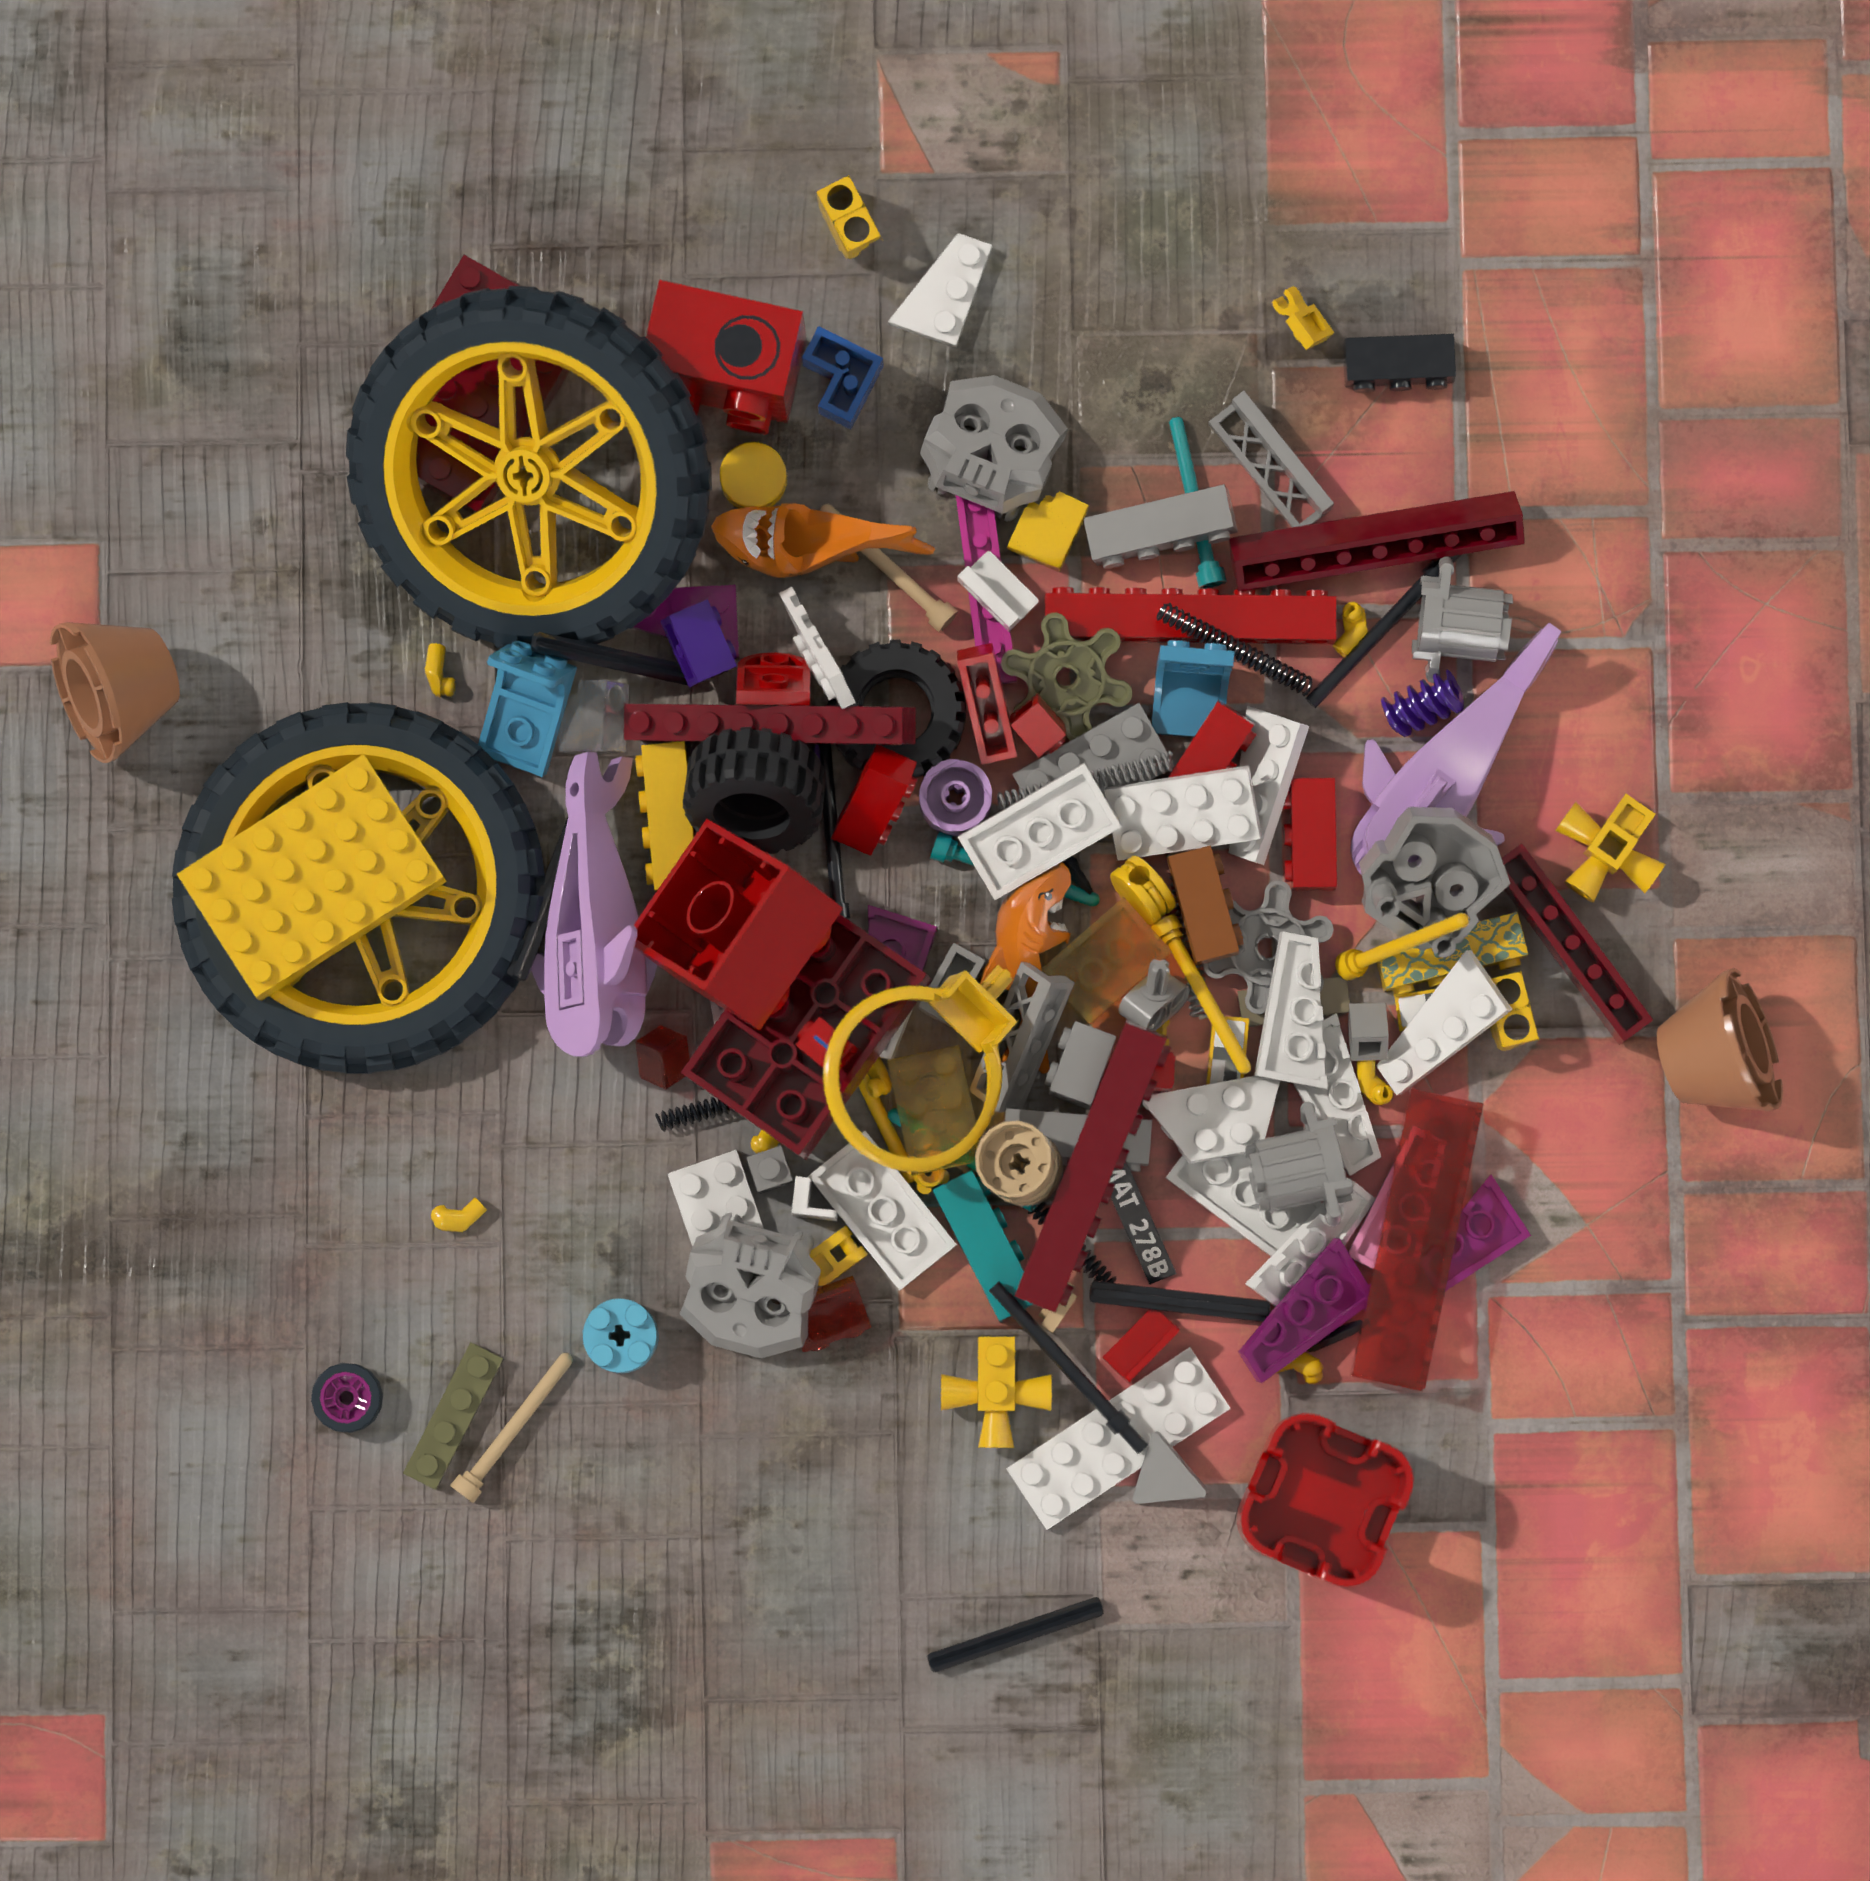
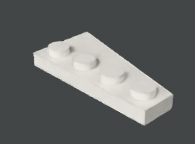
M790 587L780 592L779 595L798 633L797 636L793 637V641L800 655L804 657L810 671L813 672L818 684L822 686L828 700L835 698L842 709L854 704V698L828 648L824 645L817 629L812 625L794 589Z
M1283 931L1279 934L1254 1076L1319 1089H1328L1324 1061L1326 1052L1322 1030L1323 1006H1321L1320 998L1321 974L1318 938Z

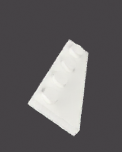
M1247 706L1246 717L1255 723L1251 731L1257 735L1246 752L1241 750L1239 767L1249 765L1262 837L1258 840L1232 843L1229 846V853L1264 865L1309 726Z
M1472 950L1464 952L1390 1047L1387 1060H1380L1376 1065L1396 1096L1404 1094L1512 1010Z
M1335 1013L1322 1021L1323 1043H1325L1326 1058H1324L1325 1076H1327L1328 1089H1319L1299 1084L1293 1085L1304 1102H1312L1315 1105L1317 1121L1335 1118L1337 1125L1333 1126L1344 1169L1351 1176L1381 1158V1154L1364 1105L1359 1083L1354 1073L1349 1051L1343 1038L1338 1016Z
M1351 1180L1353 1187L1351 1196L1353 1201L1338 1204L1341 1207V1221L1337 1226H1330L1327 1223L1326 1209L1323 1202L1245 1284L1276 1307L1334 1237L1339 1238L1343 1245H1346L1376 1198Z

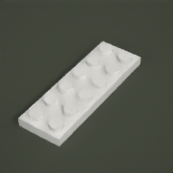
M1190 1347L1109 1400L1118 1411L1122 1409L1131 1419L1129 1424L1148 1444L1151 1435L1158 1431L1172 1447L1231 1409ZM1097 1409L1006 1468L1046 1530L1142 1468L1147 1447L1137 1454L1119 1433L1115 1435L1105 1425L1107 1420Z

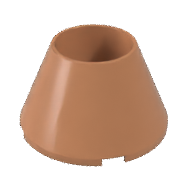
M64 622L53 628L50 644H57V657L51 659L57 689L67 716L79 739L87 738L95 748L90 751V754L101 763L112 762L121 756L178 702L180 696L179 680L171 654L163 639L152 628Z
M1735 968L1723 971L1658 1027L1657 1047L1660 1061L1673 1093L1682 1103L1761 1111L1776 1110L1782 1103L1783 1085L1781 1079L1775 1081L1772 1064L1779 1062L1774 1040L1756 994L1749 983L1743 985L1736 977L1741 976V972Z

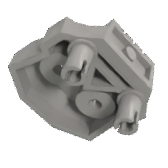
M996 375L950 381L943 412L933 417L920 452L931 473L928 479V488L934 493L935 487H937V494L939 495L950 492L992 509L1000 520L1002 514L1006 513L1004 521H1012L1016 518L1020 505L1038 501L1052 466L1051 459L1064 441L1068 428L1042 394ZM965 426H972L975 430L969 431L965 429ZM1015 446H1022L1025 451H1018Z
M1408 807L1396 820L1386 840L1376 841L1359 862L1364 884V894L1361 900L1365 913L1400 937L1459 913H1464L1468 916L1469 923L1466 927L1416 946L1421 951L1432 948L1435 954L1438 953L1439 957H1448L1454 953L1456 944L1461 943L1479 922L1476 914L1511 884L1492 835L1453 808ZM1412 855L1419 856L1417 861L1408 862L1409 857ZM1453 885H1461L1459 890L1450 891V888Z
M726 1213L722 1216L720 1225L717 1228L698 1236L694 1242L685 1275L690 1288L679 1314L712 1346L757 1358H765L803 1347L808 1336V1310H810L816 1296L821 1269L809 1256L815 1245L813 1237L806 1233L804 1240H801L803 1231L789 1236L744 1224L743 1219L738 1214L735 1215L732 1221L730 1220L732 1213ZM718 1285L725 1286L727 1290L720 1289ZM771 1299H776L781 1304H775L771 1301Z

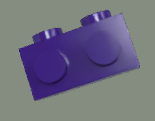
M708 599L671 614L660 621L689 688L737 666L735 662L737 658L735 648L729 639L725 640L720 628L722 626L721 616L716 607L710 605Z

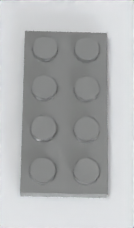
M1137 703L1062 745L1053 753L1046 754L1014 772L1012 775L1026 794L1027 785L1030 786L1033 792L1034 783L1040 789L1041 781L1047 785L1048 780L1052 782L1055 778H1059L1083 763L1086 764L1089 771L1093 770L1097 776L1098 768L1104 774L1105 766L1111 772L1112 764L1118 770L1119 763L1123 764L1125 768L1126 761L1132 766L1134 759L1139 764L1140 758H1143L1146 762L1148 756L1153 760L1155 754L1159 756L1161 761V753H1165L1167 759L1168 753L1140 703ZM1158 766V775H1160V774H1162V773H1161L1160 768H1159V766ZM1151 768L1150 778L1146 775V772L1144 770V778L1141 779L1137 772V779L1136 781H1134L1129 771V783L1125 781V778L1122 773L1123 783L1119 784L1115 775V786L1150 781L1151 779L1157 776L1154 775L1153 770ZM1108 777V787H1111L1113 785H1111V782ZM1101 779V789H1100V790L1102 791L1103 795L1105 796L1104 790H1105L1106 787L1104 786V784H1103V782H1102V779Z

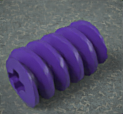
M1448 669L1446 670L1447 680L1445 681L1437 673L1433 674L1434 686H1430L1425 679L1420 680L1421 692H1417L1412 685L1407 686V698H1404L1399 691L1394 692V704H1391L1386 697L1381 698L1384 714L1395 732L1403 737H1408L1412 733V728L1416 731H1421L1425 727V722L1429 725H1434L1438 721V716L1442 719H1447L1451 715V710L1455 713L1463 711L1464 699L1461 689Z

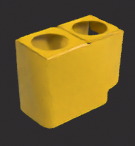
M850 175L816 191L819 209L840 252L843 253L846 259L857 257L869 244L880 238L882 239ZM849 188L853 194L852 204L844 210L832 208L828 203L827 197L842 189ZM861 217L869 224V234L863 241L853 242L845 236L844 225L850 218Z
M1062 492L1056 493L1055 497L1046 495L1040 504L1035 502L1028 503L1011 536L1007 550L1060 573L1081 527L1083 518L1086 516L1089 505Z
M1521 971L1492 978L1495 985L1503 979H1512L1517 982L1520 989L1519 999L1515 1003L1509 1004L1512 1010L1490 1027L1492 1038H1494L1498 1050L1500 1049L1501 1051L1511 1050L1514 1047L1535 1040L1539 1041ZM1519 1014L1528 1020L1530 1030L1525 1038L1513 1040L1505 1034L1504 1023L1511 1015Z

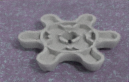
M1275 880L1267 885L1264 892V902L1256 910H1244L1233 900L1234 909L1229 910L1232 924H1239L1244 944L1238 946L1239 953L1236 956L1203 964L1205 973L1214 979H1219L1229 974L1242 976L1248 986L1245 1005L1254 1014L1266 1012L1275 956L1265 958L1259 953L1258 943L1262 939L1270 938L1278 945L1279 934L1282 931L1318 938V943H1323L1331 938L1334 930L1332 922L1324 916H1315L1306 921L1294 918L1289 910L1292 891L1290 886L1281 880ZM1321 975L1320 992H1321V990H1322V988H1323V985H1324V980H1323L1322 975Z

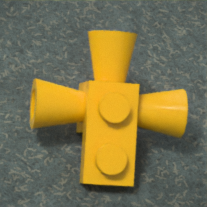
M1625 794L1604 825L1600 827L1575 801L1555 831L1588 845L1583 853L1588 859L1564 883L1579 896L1594 903L1607 872L1613 875L1620 868L1645 894L1666 864L1633 850V848L1656 814L1628 794Z
M978 1337V1381L941 1374V1411L978 1404V1411H985L978 1448H1014L1007 1411H1015V1404L1052 1411V1374L1015 1381V1337Z

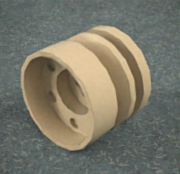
M1021 1121L1002 1122L991 1128L980 1140L975 1155L976 1171L982 1183L1004 1201L1018 1206L1036 1205L1049 1198L1058 1187L1063 1173L1062 1157L1055 1143L1033 1125ZM1022 1159L1030 1163L1025 1166V1173L1023 1174L1016 1170V1168L1021 1166L1020 1160Z

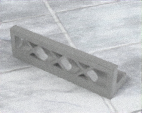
M1242 391L1233 398L1231 405L1208 422L1290 527L1314 524L1332 510L1333 501L1245 391ZM1236 412L1245 423L1244 435H1228L1220 423ZM1248 428L1256 438L1247 437ZM1234 441L1243 442L1242 451L1239 449V447L1235 444ZM1247 443L1262 444L1267 451L1266 465L1251 463L1245 456ZM1271 457L1278 464V466L1270 465ZM1256 469L1265 470L1264 479ZM1269 471L1284 472L1290 479L1288 493L1273 491L1268 485ZM1293 484L1301 494L1292 493ZM1278 497L1287 498V506ZM1291 500H1305L1315 512L1299 524L1290 513Z
M1028 962L1020 963L1003 1005L1012 1016L1014 1011L1020 1008L1023 1021L1020 1029L1014 1030L1013 1026L998 1043L999 1049L1001 1043L1007 1040L1009 1055L1007 1060L1001 1063L1002 1088L995 1109L997 1112H1006V1108L1023 1109L1074 985V982L1066 976H1047ZM1029 976L1038 982L1034 995L1030 998L1027 997L1025 989ZM985 1053L969 1088V1092L985 1102L987 1092L983 1088L987 1079L984 1061Z

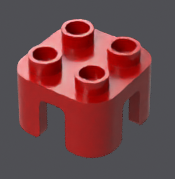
M1302 1413L1287 1417L1280 1421L1270 1432L1237 1511L1239 1534L1246 1545L1253 1551L1324 1582L1343 1587L1363 1584L1377 1573L1388 1549L1384 1547L1399 1511L1405 1509L1412 1492L1413 1472L1406 1457L1399 1450L1376 1439L1365 1438L1336 1425V1422L1317 1414Z

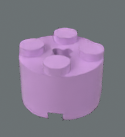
M959 759L941 761L935 767L929 769L922 780L919 790V804L922 815L926 822L936 831L952 836L961 835L985 821L991 811L992 788L988 777L981 768L973 763ZM954 790L957 794L962 792L965 794L962 797L961 805L957 806L954 802H947L949 791Z

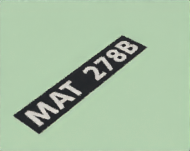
M1125 1161L1122 1170L1114 1168L1109 1182L1116 1184L1111 1200L1151 1285L1177 1273L1131 1170Z

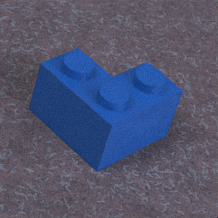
M818 326L802 357L803 366L831 380L818 405L819 414L851 430L884 367L883 358Z

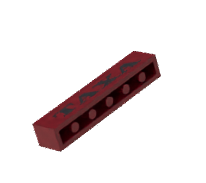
M1521 843L1503 856L1501 859L1511 883L1504 891L1619 1045L1652 1022L1653 1019L1524 845Z

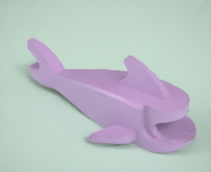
M1548 623L1543 629L1539 630L1519 651L1503 676L1418 750L1397 774L1394 773L1376 741L1373 739L1367 740L1364 746L1362 788L1372 805L1354 830L1350 847L1352 861L1360 874L1359 862L1376 841L1386 840L1396 820L1408 807L1453 808L1467 817L1489 774L1523 694L1542 672L1558 643V638L1561 634L1558 628ZM1482 828L1492 835L1497 846L1505 841L1504 835L1501 832ZM1412 855L1409 857L1408 862L1417 861L1419 856Z
M595 752L575 755L569 768L566 780L568 821L550 903L545 954L538 952L531 968L538 988L545 996L546 1023L552 1039L561 1050L577 1057H588V1055L594 1054V1051L600 1049V1044L602 1043L610 1046H625L635 1039L644 1021L645 996H647L657 968V964L634 948L637 929L633 925L639 917L624 867L605 814L617 804L626 790L631 775L633 758L622 756L612 759L602 777L598 756Z

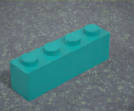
M971 1170L933 1189V1193L997 1319L1001 1322L1011 1317V1315L989 1292V1289L1000 1281L1015 1297L1024 1274L1019 1262L1024 1260L1025 1257L1016 1240L1009 1242L1002 1229L1008 1227V1224L1000 1208L997 1207L992 1210L986 1196L992 1194L990 1189L982 1183L979 1176L975 1177ZM1015 1297L1025 1309L1034 1305Z

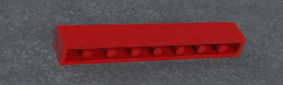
M1054 587L1052 588V593H1045L1044 617L1054 612L1062 614L1067 619L1070 635L1078 641L1090 640L1100 629L1111 628L1119 634L1121 642L1168 643L1170 640H1179L1189 643H1200L1199 638L1194 640L1193 635L1188 637L1187 631L1182 634L1181 628L1175 630V625L1169 627V621L1166 624H1163V618L1157 621L1156 617L1159 610L1167 603H1171L1172 607L1177 606L1178 610L1183 609L1184 613H1190V616L1202 619L1203 623L1207 622L1209 626L1213 625L1215 629L1219 628L1221 632H1226L1227 636L1232 635L1233 639L1238 638L1239 642L1244 641L1245 644L1333 645L1336 641V596H1328V591L1308 590L1306 591V596H1292V591L1285 589L1270 590V595H1255V590L1252 589L1243 591L1236 589L1234 590V595H1219L1218 589H1198L1197 594H1183V589L1165 588L1161 589V594H1147V589L1126 588L1125 594H1110V588L1104 587L1089 588L1088 593H1074V588Z

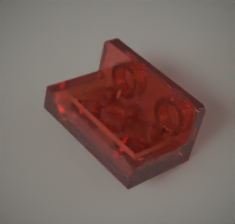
M853 1276L817 1288L812 1306L808 1310V1336L804 1346L801 1347L802 1352L823 1350L832 1342L843 1338L851 1339L858 1337L865 1330L872 1327Z

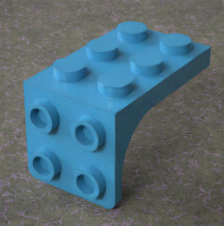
M1179 640L1168 641V646L1160 645L1156 664L1152 726L1157 734L1194 737L1218 699L1225 704L1227 703L1228 684L1233 668L1234 651H1226V645L1215 643L1205 644L1204 649L1190 648L1189 642Z
M514 641L512 644H507L488 657L487 664L498 670L478 745L494 760L543 777L548 772L577 667L568 664L567 659L533 652L530 644Z

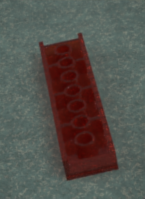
M1409 1088L1350 1372L1352 1377L1422 1391L1426 1387L1484 1103L1471 1102Z

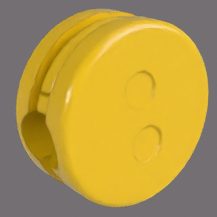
M746 442L730 450L722 461L719 472L721 488L727 500L736 508L750 506L773 507L782 498L787 486V472L783 459L772 447L760 442Z
M1131 856L1125 861V864L1111 873L1110 879L1116 892L1128 908L1144 923L1152 926L1176 907L1174 896L1166 883L1142 858Z

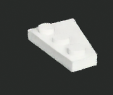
M958 233L889 319L888 325L956 348L992 245Z

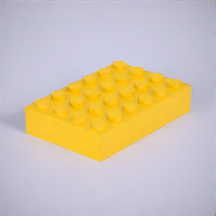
M364 754L177 873V876L247 985L260 1001L266 999L447 882Z

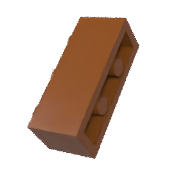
M1210 845L1168 856L1167 864L1195 965L1198 966L1238 955V946L1243 945L1244 942L1239 924H1232L1229 910L1234 909V904L1229 888L1222 889L1219 875L1225 874L1220 854H1213Z

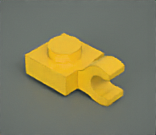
M1295 286L1283 291L1289 300V304L1283 296L1272 301L1274 309L1279 314L1289 316L1285 322L1293 331L1295 338L1306 350L1326 341L1335 333L1314 304L1306 305L1300 291Z

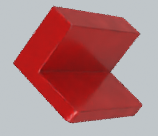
M1149 1309L1102 1358L1129 1383L1174 1338L1180 1329L1161 1311Z

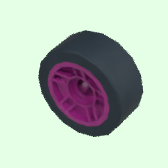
M340 1363L330 1366L318 1376L312 1387L311 1403L314 1413L323 1425L334 1431L353 1433L363 1430L376 1420L382 1409L383 1393L380 1382L370 1370L358 1364ZM343 1391L352 1392L354 1400L351 1404L344 1405L341 1403L342 1396L340 1394Z

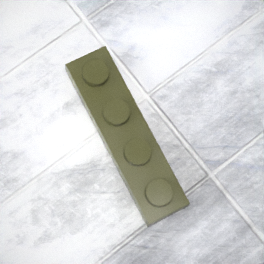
M470 1342L403 1474L437 1490L504 1360L503 1358Z

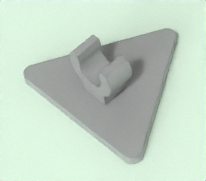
M1158 1431L1154 1432L1150 1437L1134 1491L1133 1501L1136 1504L1205 1497L1208 1494L1206 1486L1164 1436Z

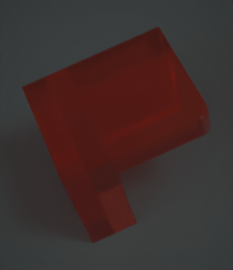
M660 1025L635 1041L641 1079L663 1089H668L686 1077L681 1071L690 1060L687 1036Z

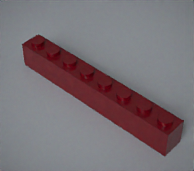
M1515 491L1231 537L1229 539L1232 571L1238 591L1525 544L1523 513Z
M624 704V740L704 741L713 734L718 736L723 730L732 728L733 731H738L741 727H752V730L772 729V732L776 734L783 732L791 735L792 740H800L803 743L916 744V707L848 706L842 709L841 706Z
M1126 1020L1015 1297L1056 1313L1059 1304L1067 1306L1074 1286L1068 1284L1073 1270L1080 1273L1088 1252L1081 1249L1087 1236L1093 1239L1102 1219L1095 1216L1100 1202L1108 1205L1116 1184L1109 1182L1114 1168L1122 1170L1130 1151L1123 1148L1128 1134L1133 1136L1137 1134L1143 1119V1115L1137 1113L1142 1100L1150 1102L1157 1081L1151 1079L1156 1065L1164 1067L1171 1047L1165 1045L1168 1036Z

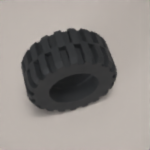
M890 640V643L880 645L877 642L869 645V649L863 652L857 651L850 657L851 660L846 665L841 666L840 671L855 701L850 706L863 707L868 692L876 684L891 678L910 680L921 687L926 693L931 705V717L926 730L916 739V744H878L916 761L913 777L916 778L922 775L925 777L929 769L935 767L941 761L950 759L951 753L954 749H957L961 741V735L965 727L966 702L961 682L958 681L954 669L949 663L946 664L941 659L940 654L932 649L928 651L922 648V644L911 641V644L901 643V640ZM835 698L828 700L827 706H840ZM834 743L838 751L845 757V760L852 767L855 766L861 770V772L877 745Z
M741 727L738 731H733L732 728L723 730L718 736L713 734L707 737L692 751V755L689 757L683 796L685 816L697 832L705 820L708 819L763 852H767V854H777L781 849L789 851L797 847L798 843L802 845L810 839L820 826L826 788V771L821 760L813 750L809 751L805 743L800 740H792L791 735L786 733L776 734L772 732V729L767 728L752 730V727Z

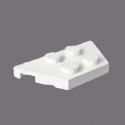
M1251 1076L1154 1094L1150 1102L1142 1100V1104L1157 1119L1161 1129L1168 1138L1175 1142L1179 1152L1186 1161L1192 1164L1245 1154V1145L1253 1144L1256 1140L1265 1139L1280 1081Z

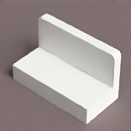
M987 551L971 568L967 566L958 575V582L1008 632L1038 604L1037 597L990 551Z
M796 1176L792 1215L794 1217L837 1221L838 1213L836 1210L809 1208L812 1180L811 1178Z

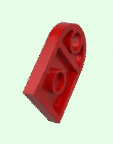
M759 653L742 658L738 662L736 704L810 706V669L805 659L786 653Z

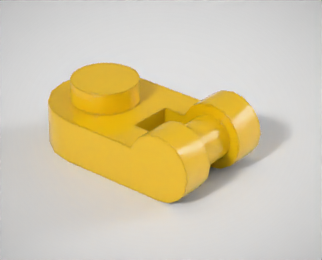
M847 1225L815 1247L809 1254L821 1269L818 1286H825L831 1283L868 1255L862 1246L858 1247L851 1238L853 1233ZM838 1245L846 1254V1257L840 1262H837L830 1252Z

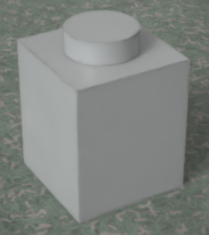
M1364 1002L1349 1004L1348 1035L1351 1061L1387 1060L1389 1034L1386 1003Z
M782 1146L746 1157L759 1194L794 1183Z

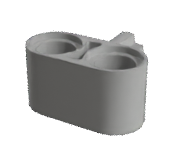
M1154 959L1149 965L1148 975L1124 996L1119 1005L1118 1013L1133 1023L1156 1031L1183 1007L1189 997L1190 988L1170 974L1169 962L1167 960L1159 961Z

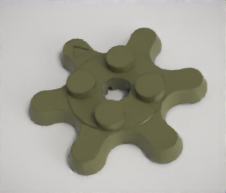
M1054 612L1047 614L1041 622V630L1045 639L1041 649L1035 653H1025L1019 649L1008 650L1001 658V666L1006 674L1020 677L1028 685L1027 697L1016 705L1013 712L1038 693L1055 714L1062 719L1066 725L1067 738L1073 740L1092 729L1089 713L1093 706L1103 702L1116 707L1125 706L1132 698V689L1124 680L1111 678L1105 670L1107 658L1118 650L1121 643L1120 636L1114 629L1102 628L1090 640L1078 641L1070 635L1067 619L1062 614ZM1063 667L1073 669L1077 674L1076 681L1069 686L1061 685L1056 680L1057 673Z

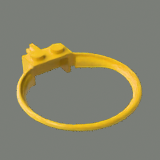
M997 965L981 984L965 970L949 976L940 988L904 986L885 990L861 1001L842 1019L832 1035L827 1048L823 1070L824 1091L830 1113L838 1129L847 1141L862 1155L894 1170L920 1172L937 1169L952 1163L977 1143L991 1121L1002 1088V1064L998 1043L1018 1022L996 1001L1013 981L1010 977L1011 973L1007 969L1003 970ZM919 1000L927 1002L978 1053L982 1050L985 1053L987 1092L980 1117L970 1133L961 1142L938 1155L908 1158L880 1149L864 1137L856 1128L842 1101L839 1087V1064L846 1040L855 1026L866 1015L885 1004L895 1001Z

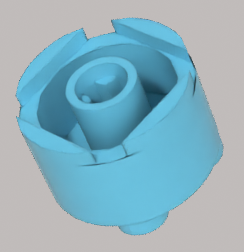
M628 1299L605 1301L590 1312L584 1324L583 1344L588 1356L599 1367L610 1372H634L643 1367L652 1358L657 1349L659 1339L657 1324L652 1315L643 1306ZM618 1326H623L624 1331L630 1332V1338L624 1340V1346H619L617 1341L611 1340V1334L617 1332Z

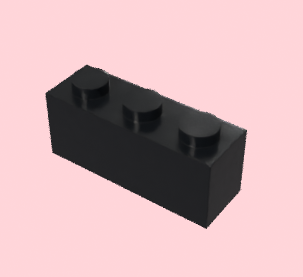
M1454 333L1345 338L1343 343L1345 387H1353L1354 392L1375 391V386H1390L1391 391H1406L1412 389L1411 385L1426 384V389L1438 390L1447 388L1448 383H1453L1456 378Z

